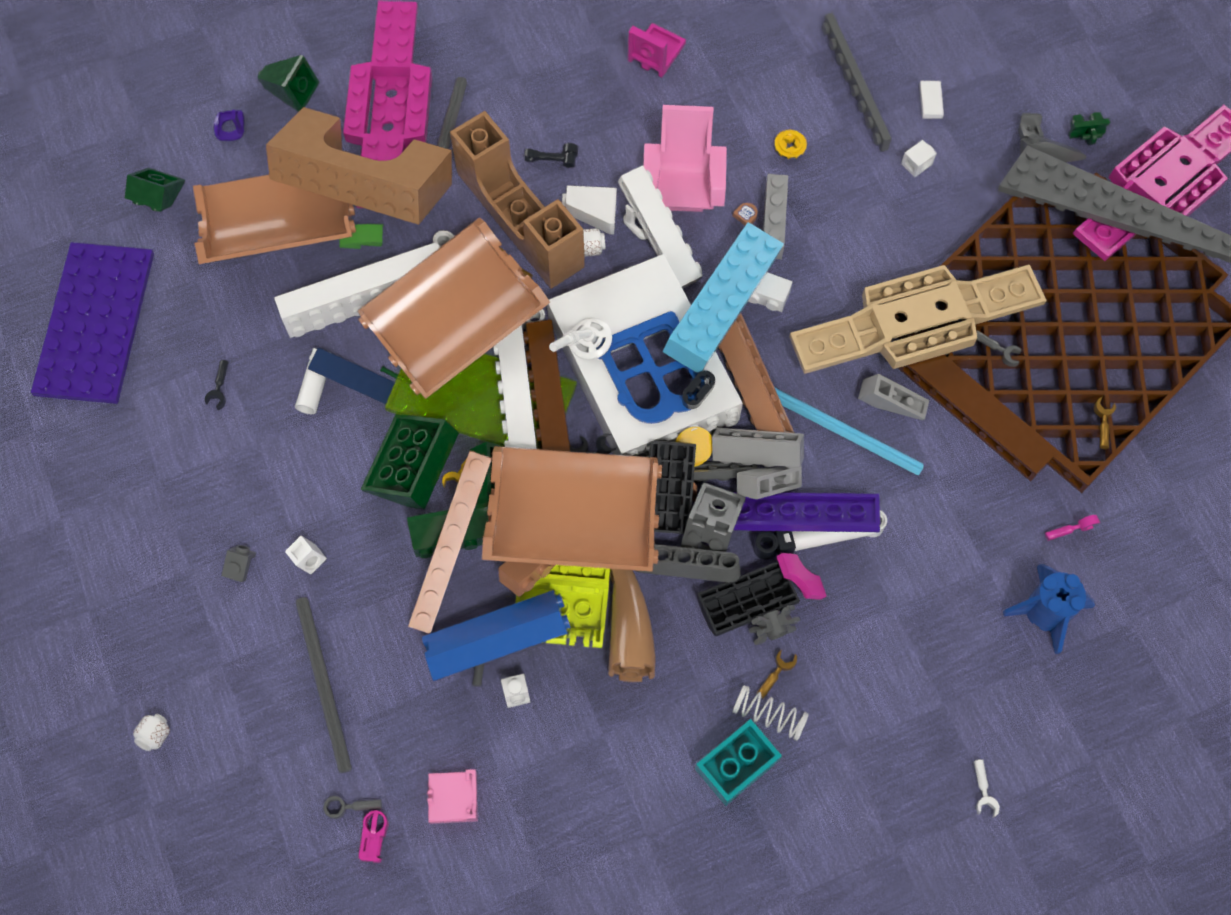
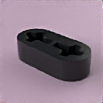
M699 372L684 390L682 403L686 408H698L713 390L715 376L712 372ZM706 378L709 379V384L706 383L700 388L701 381L706 380ZM697 392L696 401H688V395L693 396Z

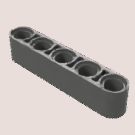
M654 544V550H658V563L653 564L652 572L635 570L640 573L720 582H735L741 576L739 558L735 553Z

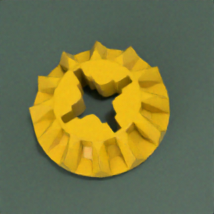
M795 130L782 131L777 135L774 143L775 151L779 152L780 157L785 156L788 160L791 157L797 159L798 156L803 155L807 147L805 137ZM795 141L794 147L787 148V144Z

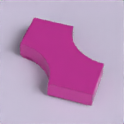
M781 553L777 556L783 577L793 581L800 588L806 599L822 600L827 596L820 576L808 571L801 563L797 554Z

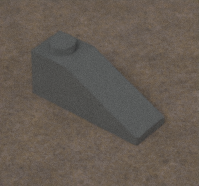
M1038 134L1028 135V138L1020 139V155L1028 145L1064 162L1086 159V155L1080 150Z

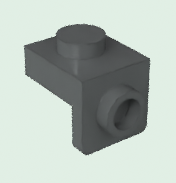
M1022 113L1018 129L1021 139L1028 138V135L1032 134L1044 137L1040 126L1042 121L1041 113Z
M237 545L227 550L221 576L239 582L246 581L250 560L256 556V552L251 551L249 547L244 545Z

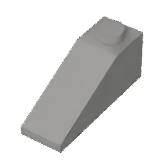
M880 374L863 379L858 398L875 408L919 420H925L929 404L928 399Z
M802 465L794 469L780 466L750 469L737 473V494L753 499H760L801 487Z

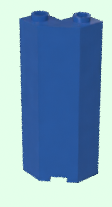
M552 590L422 636L423 644L427 650L425 658L433 681L444 679L449 675L553 638L567 635V629L571 628L567 615L562 616L561 608L565 606L561 594L556 595L555 591Z

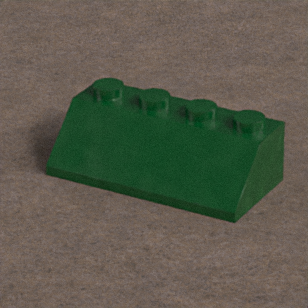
M489 502L475 505L460 549L473 550L483 545L485 526L489 517ZM449 510L407 517L416 557L430 558L433 556Z

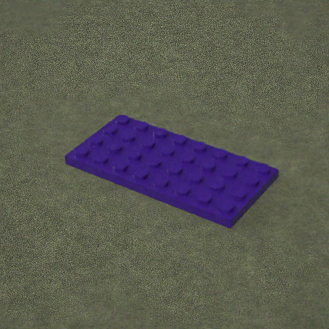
M70 242L31 389L33 396L118 404L153 262L154 252L152 249Z

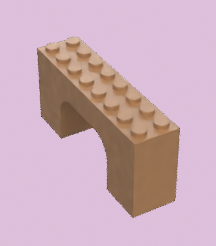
M305 107L266 144L270 180L418 225L452 185V150L414 139L400 156L392 160L377 161L342 151L339 117Z
M486 111L450 131L457 174L550 289L585 268L583 228L559 199L546 207L538 200L521 179L513 165L509 139Z

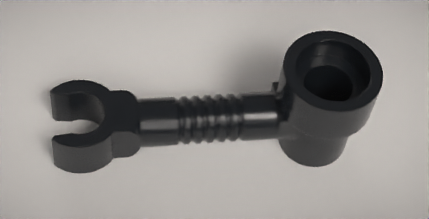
M566 143L562 147V153H545L528 148L525 149L524 157L527 162L538 160L561 161L564 167L573 168L575 167L579 147L576 144Z

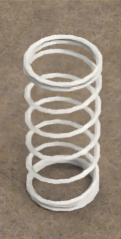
M744 685L732 712L737 714L746 693L742 717L746 716L759 696L753 719L754 722L758 721L770 702L765 723L766 728L769 727L782 707L777 732L779 733L794 711L789 738L794 735L793 739L798 741L809 714L804 712L792 732L797 712L795 707L791 710L780 728L785 708L783 702L779 705L768 723L773 704V698L770 697L756 718L761 692L757 693L744 713L750 690L749 687Z

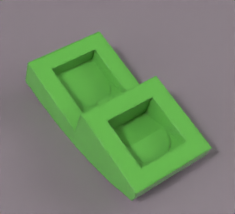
M383 224L355 225L356 233H353V237L339 240V248L360 249L361 245L382 247Z

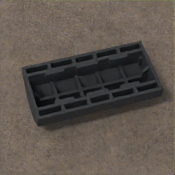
M650 441L649 457L658 458V465H662L661 479L657 478L655 515H659L658 529L654 528V532L684 534L692 508L696 444Z
M778 561L742 575L735 582H725L697 593L702 614L715 637L749 624L756 617L775 610L781 611L788 605H796L800 602L791 580L783 577Z

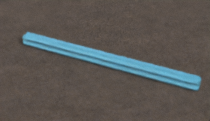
M775 388L782 406L916 475L921 473L924 467L923 463Z

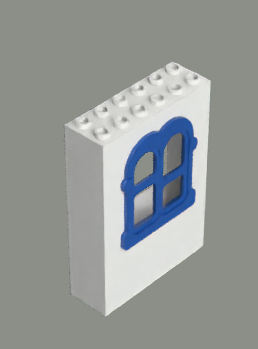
M664 254L549 299L551 303L547 305L548 320L552 319L557 339L562 338L563 334L571 331L579 322L591 318L602 320L609 326L612 332L611 346L599 358L592 360L582 359L576 356L571 347L567 345L562 347L603 433L612 434L606 437V440L611 449L616 448L613 451L614 455L649 457L650 441L675 442L678 435L690 427L704 428L710 435H713L717 428L732 427L738 423L743 403L716 351L703 370L713 373L715 376V386L698 408L688 409L682 403V395H675L670 392L663 380V376L681 368H687L692 379L698 373L678 361L662 367L656 366L644 343V339L666 330L671 336L691 306ZM591 323V326L599 331L604 330L600 325ZM603 338L601 344L596 348V350L602 347L606 338ZM581 343L576 346L583 352H589V348L584 347ZM635 344L643 359V363L626 371H619L611 353ZM644 372L650 373L660 392L661 398L658 405L651 409H643L637 406L625 384L627 379ZM709 379L702 380L700 388L706 383L709 384ZM697 392L693 396L688 395V401H696Z

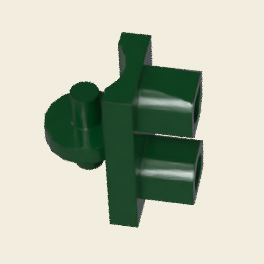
M1101 112L1090 114L1088 121H1084L1081 114L1073 115L1070 120L1069 139L1081 137V140H1087L1089 145H1095L1097 138H1102V135L1106 133V127L1110 125L1109 118H1103Z

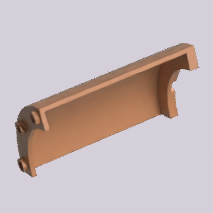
M269 175L208 186H193L197 212L202 214V221L198 222L199 236L202 238L194 243L199 264L353 237V233H356L355 223L352 220V216L355 215L352 204L270 180Z
M478 218L357 311L361 316L358 319L365 329L370 327L391 354L388 359L395 367L399 365L412 381L409 386L417 396L421 393L425 399L551 303L539 285L528 275L525 276L521 271L522 268L513 257L508 255L505 250L501 251L499 248L502 245L481 218Z
M495 446L493 449L491 483H495V489H491V495H489V517L483 536L482 560L652 572L653 564L658 563V550H654V528L658 529L659 515H655L657 478L661 479L662 465H658V458Z

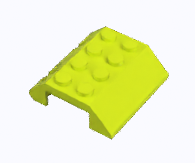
M555 565L546 577L539 579L530 591L524 592L520 597L516 595L515 603L554 590L556 595L561 594L565 606L561 608L562 616L567 615L571 628L567 629V635L546 641V643L566 645L567 638H570L569 645L575 646L576 638L583 637L584 647H589L591 640L593 641V648H602L610 569Z

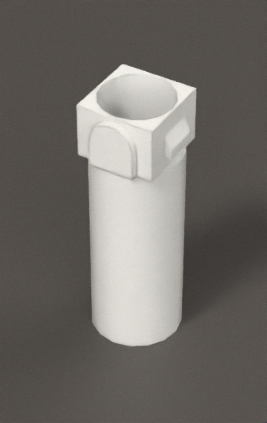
M313 348L312 354L309 358L308 366L317 350L315 348ZM307 366L295 408L305 414H315L326 377L308 370Z

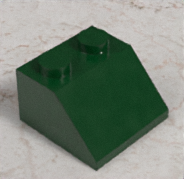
M148 167L127 175L124 198L131 200L135 205H146L151 207L150 209L153 211L162 212L164 209L172 207L185 184V179Z

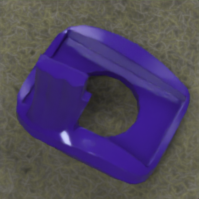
M235 109L218 112L214 120L215 137L220 141H236L242 138L244 134V112ZM232 120L236 129L231 132L223 131L222 125L226 121Z

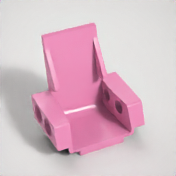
M663 105L661 144H644V168L651 173L654 187L660 190L665 207H668L671 211L703 212V209L712 210L714 206H724L726 147L711 146L713 107Z

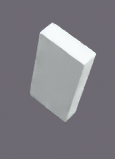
M921 81L919 86L922 118H942L944 114L941 82Z

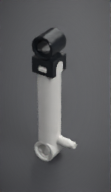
M880 510V533L775 531L773 534L771 532H762L756 538L754 552L760 559L768 560L775 555L776 550L778 555L781 553L794 554L798 550L866 536L877 537L883 532L887 524V517ZM767 542L771 545V548L764 549L760 544Z

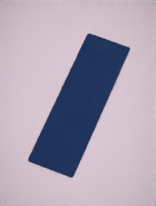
M317 348L308 366V370L384 404H387L396 385L395 382L321 348Z

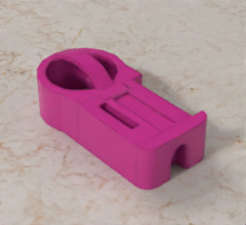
M371 811L364 817L359 859L363 862L380 863L382 861L379 856L381 853L382 837H386L388 819L380 811ZM378 815H380L384 819V826L380 831L376 832ZM373 816L370 832L368 828V821Z

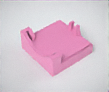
M476 770L429 774L427 801L430 824L478 821Z

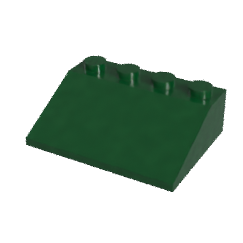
M395 414L361 490L406 507L425 510L459 432L443 419Z

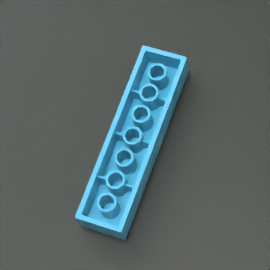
M748 222L669 337L663 352L696 373L703 371L776 260L784 243Z

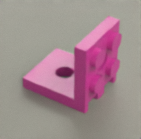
M653 23L646 32L632 26L628 36V61L632 63L635 59L642 63L643 69L649 71L650 68L659 71V77L662 78L686 45V39Z

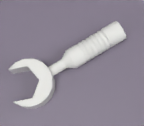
M976 760L974 765L978 786L983 794V798L977 802L976 811L979 815L981 813V806L988 804L994 810V818L999 812V804L994 798L988 797V782L983 760Z

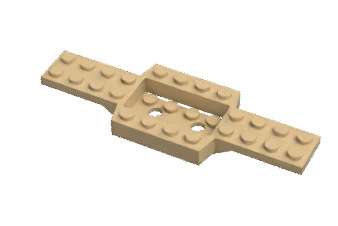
M942 265L865 287L862 294L864 309L848 317L792 332L789 337L804 374L881 352L890 366L896 369L974 346L977 340L975 324L1041 306L1047 300L1030 265L974 281H958L947 267ZM942 301L946 303L947 309L940 311L936 308L935 303ZM903 313L906 315L907 320L905 322H898L895 319V314ZM962 319V322L891 342L893 338Z

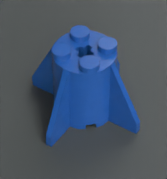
M1039 564L1037 566L1040 580L1038 587L1030 594L1027 600L1005 609L1003 615L1027 614L1032 624L1034 623L1040 627L1039 629L1051 633L1055 654H1060L1063 649L1068 623L1082 609L1093 608L1096 605L1093 598L1084 589L1077 575L1059 572L1045 564Z

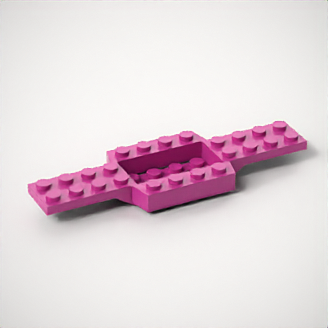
M378 1L372 61L351 65L343 133L346 142L362 146V157L377 161L392 160L400 156L414 139L426 143L432 73L430 67L413 63L418 12L417 2ZM374 79L376 82L371 119L370 134H367L372 83ZM389 90H395L397 95L390 98L386 96V93ZM387 123L394 126L391 131H384L382 127Z
M1223 105L1190 134L1184 136L1164 126L1118 164L1108 178L1113 184L1186 216L1191 215L1215 194L1228 179L1217 164L1231 153V110ZM1180 158L1187 160L1190 165L1182 164ZM1199 172L1202 173L1197 179H1195L1189 186H1187L1168 204L1165 203L1167 199H1169L1174 193H1176L1195 175H1197ZM1155 179H1162L1165 182V186L1157 185ZM1089 218L1073 233L1104 261L1136 235L1135 233L1093 221Z

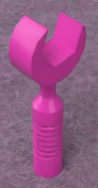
M1097 515L1087 516L1079 520L1077 525H1067L1046 532L1045 536L1050 541L1071 534L1079 528L1081 531L1093 529L1092 525L1098 524L1100 521Z

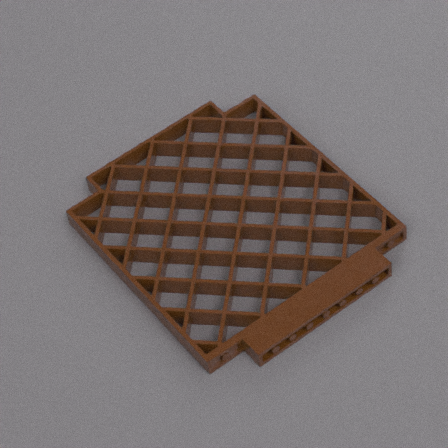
M1097 172L1094 174L1095 176L1107 180L1105 177H1102ZM1013 196L940 266L945 265L948 270H973L974 280L983 278L982 270H1012L1026 265H1030L1032 270H1045L1047 289L1041 290L1047 300L1045 303H1049L1051 322H1025L1024 311L1014 313V322L986 321L975 324L976 332L978 330L988 337L989 335H1016L1017 347L1022 351L1018 356H1011L1012 360L1019 361V364L1014 367L1006 365L1002 360V356H991L990 347L980 342L981 356H953V352L899 367V370L1030 482L1048 465L1080 493H1083L1231 337V304L1222 295L1215 292L1229 274L1198 250L1192 249L1190 251L1184 249V245L1174 242L1170 244L1164 243L1161 238L1152 235L1148 238L1136 234L1131 238L1149 239L1152 257H1128L1126 244L1115 252L1116 257H1109L1106 261L1100 257H1091L1090 248L1073 234L1086 221V218L1077 216L1074 212L1076 225H1051L1049 208H1056L1055 205L1045 202L1042 205L1035 203V199L1026 196L1023 199ZM1038 207L1040 225H1014L1013 208ZM1002 218L1004 219V224H997ZM982 238L1006 239L1007 256H981L979 240ZM1016 239H1042L1044 257L1018 256ZM1052 239H1077L1080 257H1054ZM1162 244L1179 257H1164ZM971 249V256H964ZM1056 270H1081L1084 289H1058ZM1093 270L1118 271L1120 289H1095ZM1130 271H1154L1156 289H1132ZM1166 271H1190L1193 289H1169ZM1204 276L1214 283L1210 289H1206ZM938 301L940 311L946 310V303ZM1060 303H1086L1088 322H1062ZM1097 303H1122L1125 322H1099ZM1134 303H1159L1161 322H1137ZM1171 303H1195L1198 323H1174ZM1209 308L1229 323H1211ZM903 313L895 314V319L898 322H905L907 320L906 315L904 314L903 320L900 318ZM948 322L936 327L920 330L916 333L900 336L898 339L900 340L959 322ZM1026 335H1053L1055 356H1029ZM1064 336H1090L1092 356H1066ZM1101 336H1127L1129 356H1104ZM1139 336H1164L1166 356H1142ZM1176 336H1200L1203 356H1179ZM1214 336H1223L1215 345ZM962 369H982L984 387ZM992 369H1020L1022 390H994ZM1030 369H1057L1059 390H1032ZM1068 369H1094L1097 390H1070ZM1106 369H1131L1134 390H1108ZM1143 369H1168L1171 391H1146ZM1181 369H1192L1184 378H1182ZM1101 397L1100 404L1104 409H1111L1110 403H1136L1139 426L1113 425L1112 415L1107 418V423L1109 424V448L1104 449L1105 461H1079L1076 438H1100V425H1075L1072 403H1096ZM1003 403H1023L1025 422ZM1034 403H1061L1063 425H1036ZM1148 403H1159L1151 413L1149 412ZM1044 438H1065L1067 457ZM1115 438H1126L1116 449Z

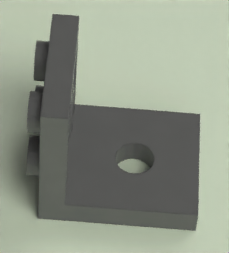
M703 483L688 517L681 547L727 552L733 530L746 497ZM714 506H720L722 509H717ZM701 542H706L709 544V546L704 545Z

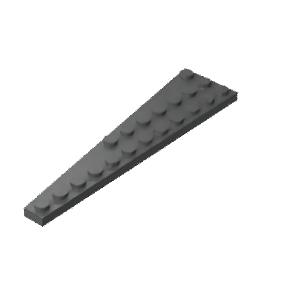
M1028 145L998 188V191L1022 199L1026 196L1035 199V203L1043 205L1045 202L1055 205L1056 209L1061 211L1068 209L1074 211L1080 217L1089 218L1093 221L1148 238L1152 235L1161 238L1164 243H1178L1184 245V249L1190 251L1197 249L1203 251L1206 256L1219 258L1231 263V235Z

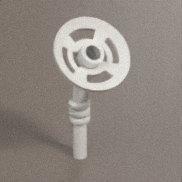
M594 318L585 319L579 322L571 331L563 334L562 338L552 342L549 347L551 351L555 352L567 345L571 347L576 356L592 360L603 356L609 350L612 343V332L609 326L602 320ZM591 323L600 325L604 330L599 331L597 328L592 327ZM603 338H606L602 347L596 350V348L601 344ZM581 343L584 347L589 348V352H583L576 346Z

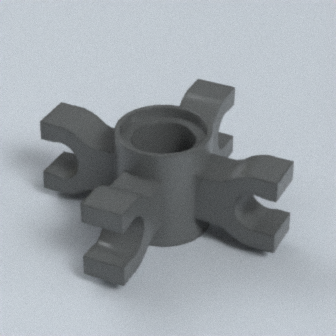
M794 605L786 606L781 613L779 610H775L751 620L753 625H758L748 629L750 633H757L758 639L754 641V644L761 645L767 638L774 640L796 631V626L790 625L800 622L799 617L792 618L790 612L795 610Z

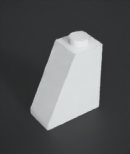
M567 186V194H563L562 204L566 206L570 214L574 218L608 234H614L616 188Z

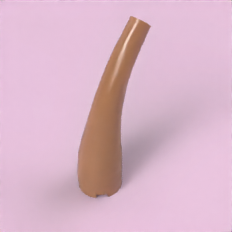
M610 569L613 594L608 674L610 677L617 674L619 675V680L625 682H642L643 676L653 679L655 677L656 662L654 637L646 602L633 570Z

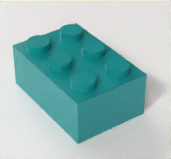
M750 719L696 764L695 770L721 802L727 806L777 764L782 755Z

